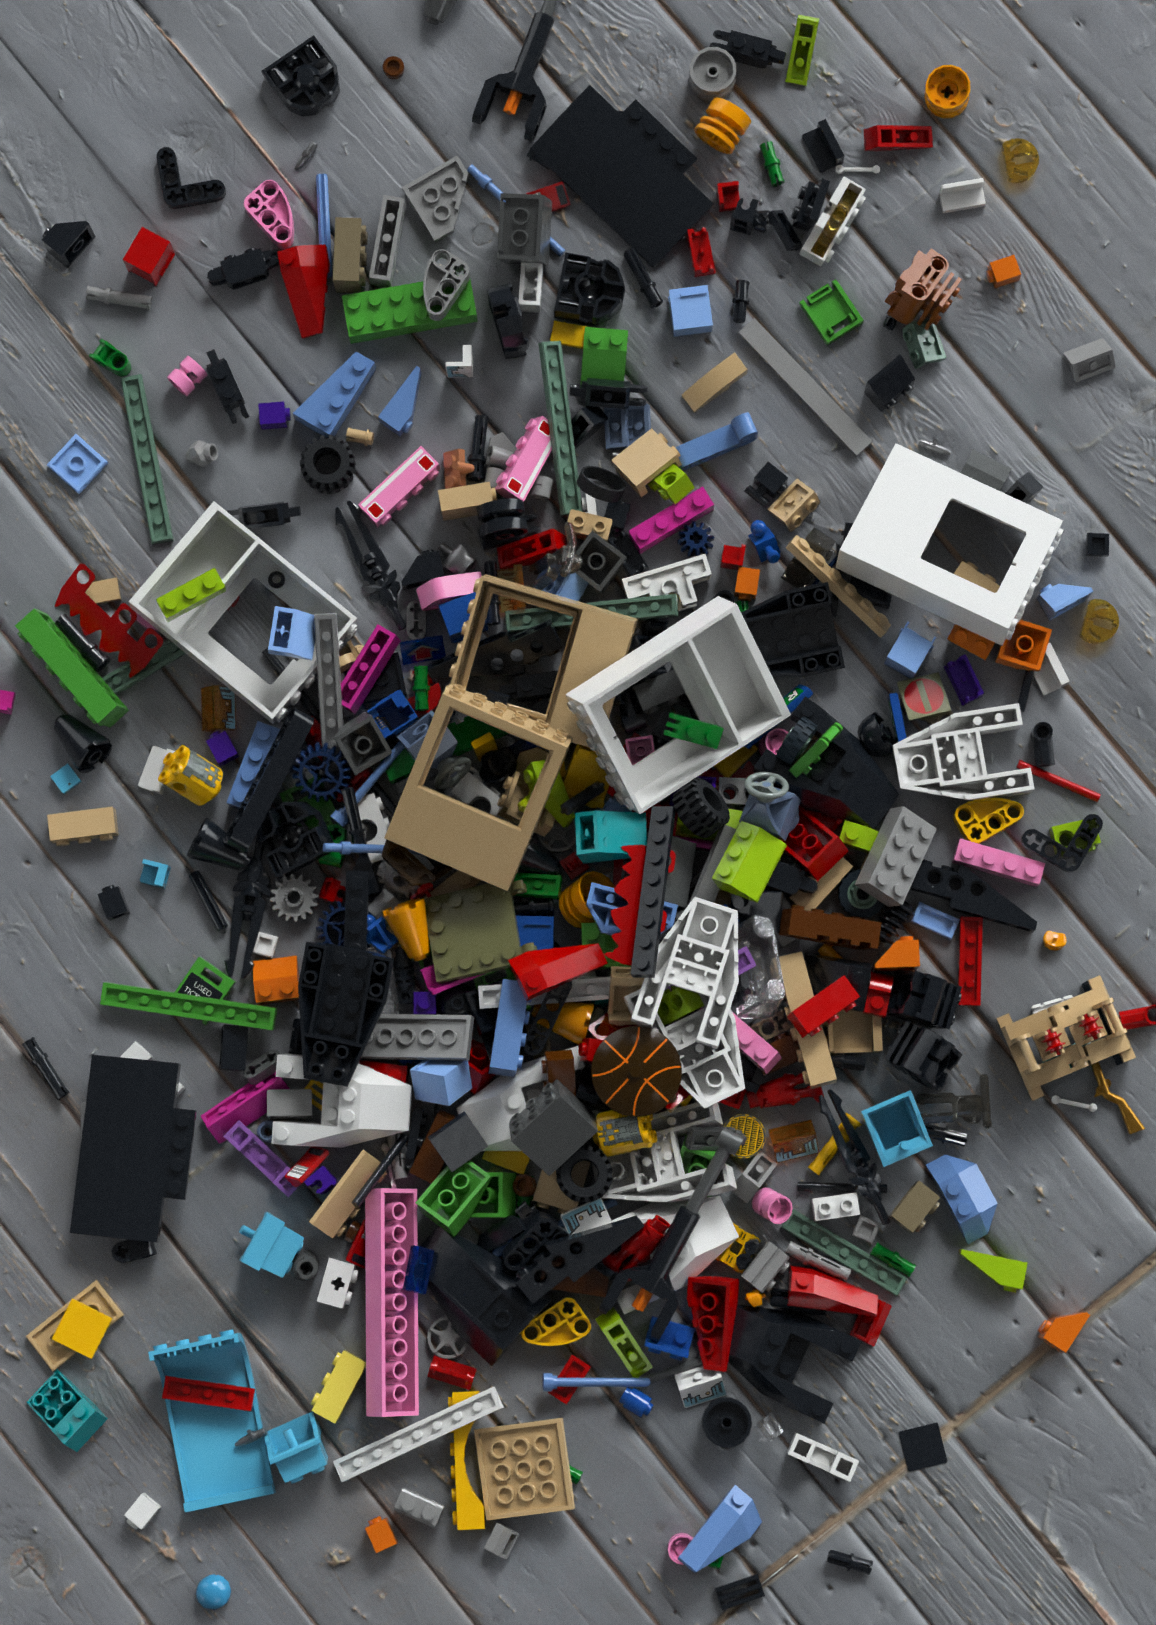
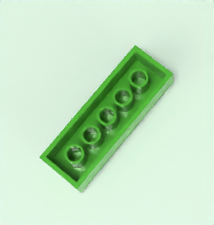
M469 280L447 315L440 321L432 320L427 314L423 292L424 281L342 295L350 343L478 322L471 280ZM446 287L443 293L447 295L452 294L454 289ZM434 305L431 311L439 312L442 307Z
M34 608L15 625L19 630L18 636L25 643L29 642L32 645L31 651L39 659L42 658L47 663L45 665L46 669L52 675L56 674L60 678L59 684L67 692L71 691L74 695L73 701L80 708L84 707L88 711L86 716L92 723H98L100 726L104 725L111 728L129 711L114 691L93 669L91 664L81 656L80 651L47 613Z

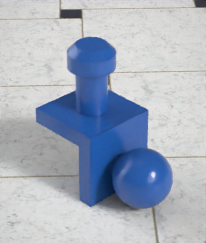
M755 520L750 526L752 534L748 536L756 548L760 561L768 560L772 564L777 563L780 560L781 552L774 534L768 526L766 527L763 521Z
M368 914L367 942L377 949L378 954L388 956L390 948L398 940L386 929L383 916L376 920L373 915Z

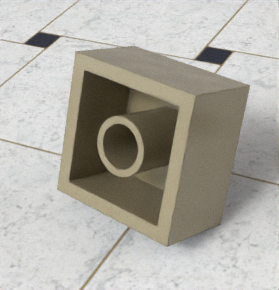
M918 1180L911 1186L888 1217L908 1233L919 1232L926 1223L924 1220L925 1216L933 1214L939 1207L940 1203L937 1201L940 1196Z

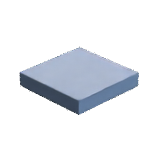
M75 434L51 459L47 467L75 492L80 494L104 469L108 462Z

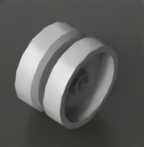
M707 47L700 50L690 63L689 85L692 92L699 99L711 102L716 97L725 99L732 92L736 81V63L733 57L726 50L719 47Z

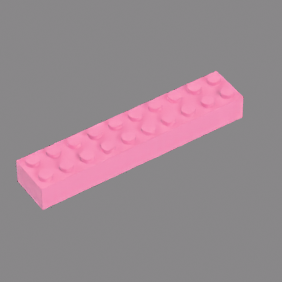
M377 1188L372 1189L365 1198L366 1416L368 1417L419 1416L418 1279L414 1287L410 1270L418 1258L417 1205L415 1203L417 1201V1189Z

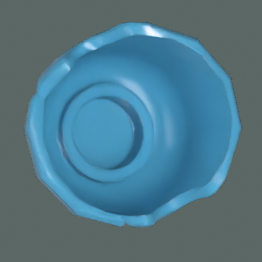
M212 1574L206 1576L198 1583L195 1594L198 1603L203 1608L216 1610L223 1607L229 1601L231 1588L229 1582L223 1576Z

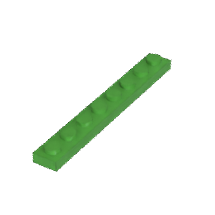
M103 982L100 1001L101 1005L266 1030H274L277 1008L109 982Z

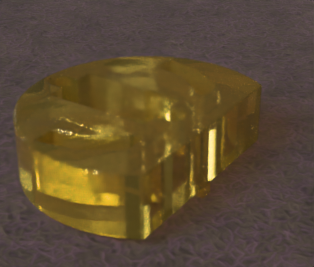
M1020 138L1010 139L1003 143L1001 148L1008 181L1021 183L1029 180L1035 174L1039 164V155L1035 146L1029 141ZM1017 144H1020V145L1016 146V147L1013 149L1012 152L1010 151V149H1011L1013 146H1015V145H1017ZM1031 155L1032 158L1035 157L1033 162L1016 165L1015 162H1011L1015 157Z
M1090 600L1079 637L1092 644H1100L1109 640L1116 633L1119 626V616L1116 609L1105 600ZM1098 606H1105V607H1107V609H1106V608H1102V609H1099V610H1097V611L1094 610L1095 607H1098ZM1097 617L1111 621L1115 628L1112 627L1109 630L1093 625L1094 622L1090 619Z

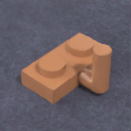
M455 449L443 453L445 489L466 486V474L473 472L475 467L473 464L465 463V450Z

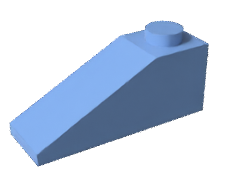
M418 366L415 367L378 416L379 422L399 437L403 433H408L413 426L412 421L421 379V369Z

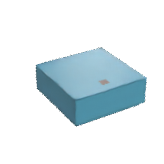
M68 763L50 776L63 794H66L82 782Z

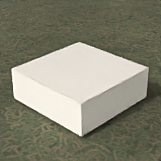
M259 932L253 954L273 959L279 937Z

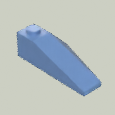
M734 1485L725 1494L677 1559L691 1571L697 1573L738 1545L749 1540L762 1523L753 1499Z

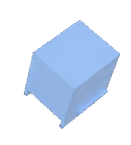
M708 285L669 290L668 300L673 337L712 332L713 322Z
M907 621L904 628H901L898 634L899 637L884 664L911 679L916 675L928 652L931 653L936 637L934 636L932 642L907 628L909 625Z
M422 1060L410 1069L416 1100L450 1106L472 1089L468 1061Z

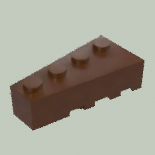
M791 905V908L782 910L780 936L856 950L878 949L882 922L864 920V918L857 916L845 917L841 913L832 912L831 914H826L824 910L820 909L807 911L804 910V906Z

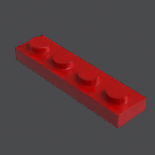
M960 917L958 986L962 987L960 992L961 1000L958 1003L960 1006H981L983 917Z
M165 1376L162 1399L252 1412L255 1389Z

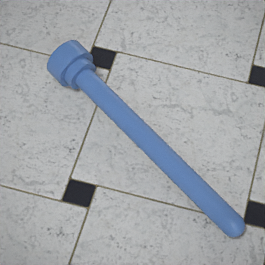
M400 741L391 750L392 753L383 759L355 793L357 804L403 751L404 746ZM345 806L339 808L338 811L335 810L330 816L343 828L348 823Z
M543 1373L542 1377L543 1391H552L557 1389V1387H648L651 1383L649 1378H557V1375L552 1373Z

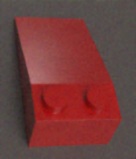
M799 805V822L788 834L786 841H783L787 845L784 853L796 864L802 866V869L818 882L849 850L839 836Z

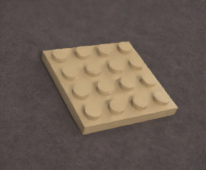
M563 1418L474 1430L486 1521L575 1509Z

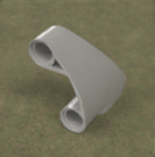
M503 432L490 437L486 454V464H488L484 482H490L491 488L497 486L496 480L507 467L506 461L517 449ZM540 471L526 498L549 500L553 479Z

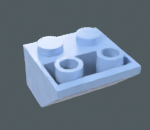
M275 606L268 654L312 660L315 646L314 615L297 609Z

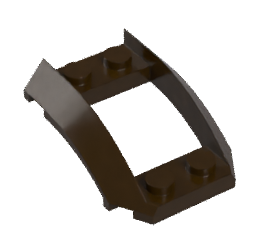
M386 839L382 851L383 860L410 886L434 882L453 869L441 863L429 871L405 847Z

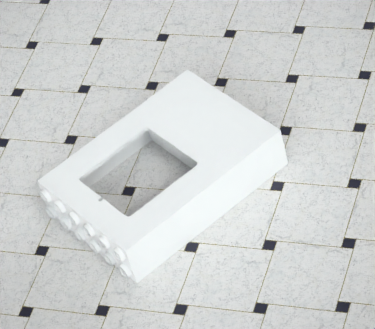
M895 444L839 550L835 568L1003 646L1006 639L1010 641L1015 627L1033 595L1035 587L1040 582L1044 569L1047 568L1053 551L1056 550L1059 544L1060 537L1064 531L1061 529L1063 520L899 444ZM951 500L1026 535L1012 562L1016 566H1010L996 593L921 559L932 534Z
M213 501L129 600V604L132 610L270 723L274 724L276 721L280 723L287 715V707L290 704L294 706L301 698L303 688L308 689L315 681V674L317 673L316 641L312 660L299 659L296 661L293 659L275 682L268 684L209 636L208 632L253 579H257L292 609L312 615L337 613L339 652L343 648L344 639L346 637L350 639L357 631V618ZM215 568L226 587V592L167 622L156 599ZM274 571H279L285 576L284 585L278 589L271 587L268 583V577ZM275 575L272 580L274 583H279L281 578Z
M719 596L565 694L569 701L567 702L568 708L578 718V721H576L578 727L588 737L586 739L588 746L598 756L595 758L600 768L605 770L607 774L605 776L606 781L616 791V794H614L616 800L620 805H625L630 811L633 810L638 814L643 813L791 715L738 605ZM667 662H670L698 719L724 728L718 748L714 749L674 738L632 765L619 738H613L617 734L602 706L616 695Z

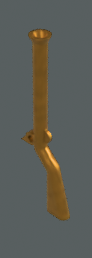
M1100 1063L1092 1064L1091 1067L1098 1083L1094 1097L1102 1095L1106 1100L1118 1105L1128 1134L1146 1129L1125 1099L1110 1092L1111 1080L1105 1079Z

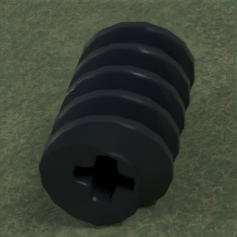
M905 900L903 905L890 907L891 909L885 908L884 913L886 916H879L878 919L882 922L880 941L894 944L891 936L899 937L896 929L904 930L905 928L901 923L910 922L907 915L915 916L912 906Z

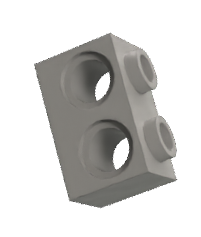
M719 777V793L723 797L728 809L735 810V807H745L747 802L745 793L747 791L744 787V782L746 778ZM757 779L754 781L762 782L763 779ZM731 789L735 792L736 796L734 799L728 800L724 797L723 792Z

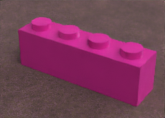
M702 486L682 498L677 504H672L629 530L628 536L638 552L642 554L682 530L685 524L690 525L693 521L713 511L714 503Z
M377 624L341 683L343 708L356 715L401 641L396 634Z

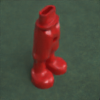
M785 1073L782 1077L761 1084L757 1094L746 1091L750 1109L759 1106L763 1109L787 1104L795 1105L801 1100L800 1098L807 1097L814 1098L819 1103V1095H823L822 1087L810 1089V1086L794 1089L795 1086L804 1083L802 1073L795 1076L791 1073Z
M658 1215L653 1219H648L644 1223L645 1226L621 1244L620 1251H613L602 1260L603 1264L614 1272L617 1270L619 1272L620 1270L637 1267L639 1264L645 1263L650 1259V1255L657 1248L662 1238H664L670 1224ZM633 1255L629 1261H625L627 1257Z

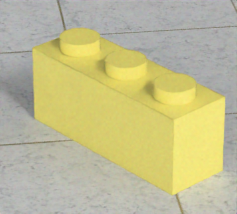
M343 1350L342 1354L337 1353L332 1362L335 1366L332 1373L327 1372L321 1383L324 1385L321 1394L316 1393L311 1402V1405L314 1406L312 1412L335 1424L338 1422L366 1369L365 1360L346 1350Z

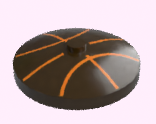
M629 1026L613 1032L602 1041L594 1054L591 1075L598 1096L609 1108L626 1116L642 1117L662 1110L672 1101L680 1087L682 1064L676 1048L662 1033L644 1026Z

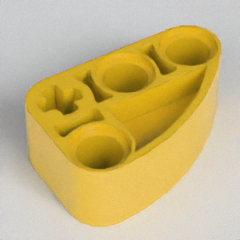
M976 799L959 806L953 814V820L965 840L981 844L1017 823L1023 817L1024 809L1020 803L1008 799ZM1008 808L1017 809L1018 817L1011 818L1007 813ZM966 811L969 814V820H960L958 812ZM989 819H997L1000 827L998 829L991 828L988 824ZM972 830L980 833L978 840H976V837L971 838Z
M565 1298L533 1319L521 1332V1336L525 1342L531 1344L559 1346L569 1344L586 1336L591 1330V1323L575 1299ZM566 1301L569 1304L573 1302L575 1305L572 1308L574 1311L572 1314H569V1312L564 1313L562 1310L565 1307L564 1303ZM547 1314H553L556 1317V1324L552 1327L544 1324V1317ZM578 1320H584L588 1325L584 1333H579L575 1330V1323ZM530 1326L535 1327L538 1331L537 1337L533 1340L528 1339L525 1335L526 1329Z

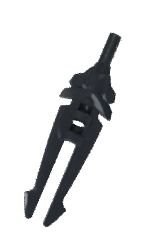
M347 501V505L370 553L362 555L339 507H336L335 520L336 525L343 528L361 581H368L370 584L369 586L362 587L365 593H370L369 599L373 603H379L390 611L398 630L401 631L406 628V625L398 610V592L401 587L400 583L395 581L397 572L393 570L389 575L387 574L390 565L371 532L361 519L362 510L353 502ZM374 559V562L367 564L369 560ZM375 574H381L380 576L373 578Z
M258 838L256 839L253 859L247 868L238 874L237 880L239 882L234 885L232 890L233 892L241 891V894L234 897L230 956L224 960L229 977H232L243 920L251 921L241 978L245 979L252 970L254 964L251 961V956L266 906V901L262 899V893L269 897L271 896V890L267 887L271 884L270 877L265 873L262 862L264 843H259ZM247 896L254 897L255 899H249Z
M830 1089L828 1094L852 1145L847 1147L823 1095H819L820 1113L827 1117L847 1172L852 1173L855 1177L849 1179L850 1183L856 1186L855 1191L858 1195L864 1196L874 1206L882 1225H886L891 1221L881 1202L880 1185L882 1180L880 1174H877V1165L873 1163L869 1166L870 1157L841 1107L842 1099Z

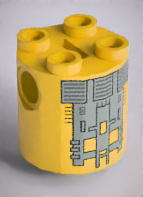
M181 745L173 754L169 752L164 757L163 764L165 765L158 777V781L198 806L204 805L215 798L220 792L223 777L222 769L185 745Z
M614 1110L600 1112L596 1118L598 1132L593 1135L594 1143L607 1157L629 1153L641 1148H651L653 1143H657V1133L655 1129L652 1130L651 1124L653 1114L631 1117Z

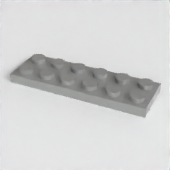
M381 1014L361 1059L469 1061L474 1017L472 1015Z

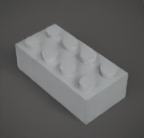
M904 806L890 808L855 885L888 907L903 905L937 828Z

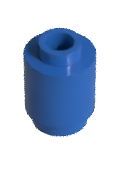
M627 1387L619 1400L625 1409L640 1418L643 1415L648 1416L654 1406L651 1403L652 1398L636 1388Z

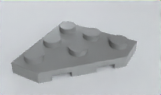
M458 156L453 157L402 187L403 192L435 243L454 232L468 180V172Z

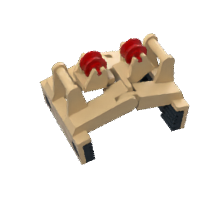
M1100 975L1081 984L1085 993L1021 1020L1012 1022L1009 1013L996 1018L1032 1101L1044 1096L1041 1085L1113 1056L1116 1065L1136 1058L1126 1035L1127 1030L1123 1028L1114 1008L1113 997L1110 998ZM1069 1027L1075 1042L1074 1045H1071L1064 1028ZM1028 1038H1033L1044 1063L1037 1064L1027 1041Z

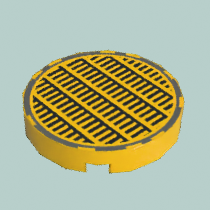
M739 1114L730 1118L725 1123L724 1127L742 1130V1133L747 1137L745 1145H740L734 1157L740 1159L750 1158L757 1155L763 1148L766 1140L765 1130L757 1118L748 1114Z

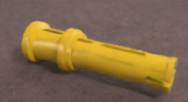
M845 1113L854 1129L862 1125L851 1115ZM841 1122L838 1128L845 1143H847L850 1139ZM833 1135L808 1166L818 1176L838 1151Z

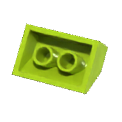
M741 821L712 879L719 889L758 903L787 845L764 829Z

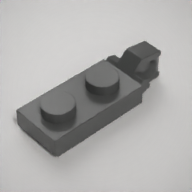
M690 1126L685 1142L686 1148L689 1150H717L718 1147L715 1145V1142L724 1127ZM725 1127L730 1131L743 1137L744 1139L741 1145H745L747 1137L742 1133V1130H736L733 1127Z

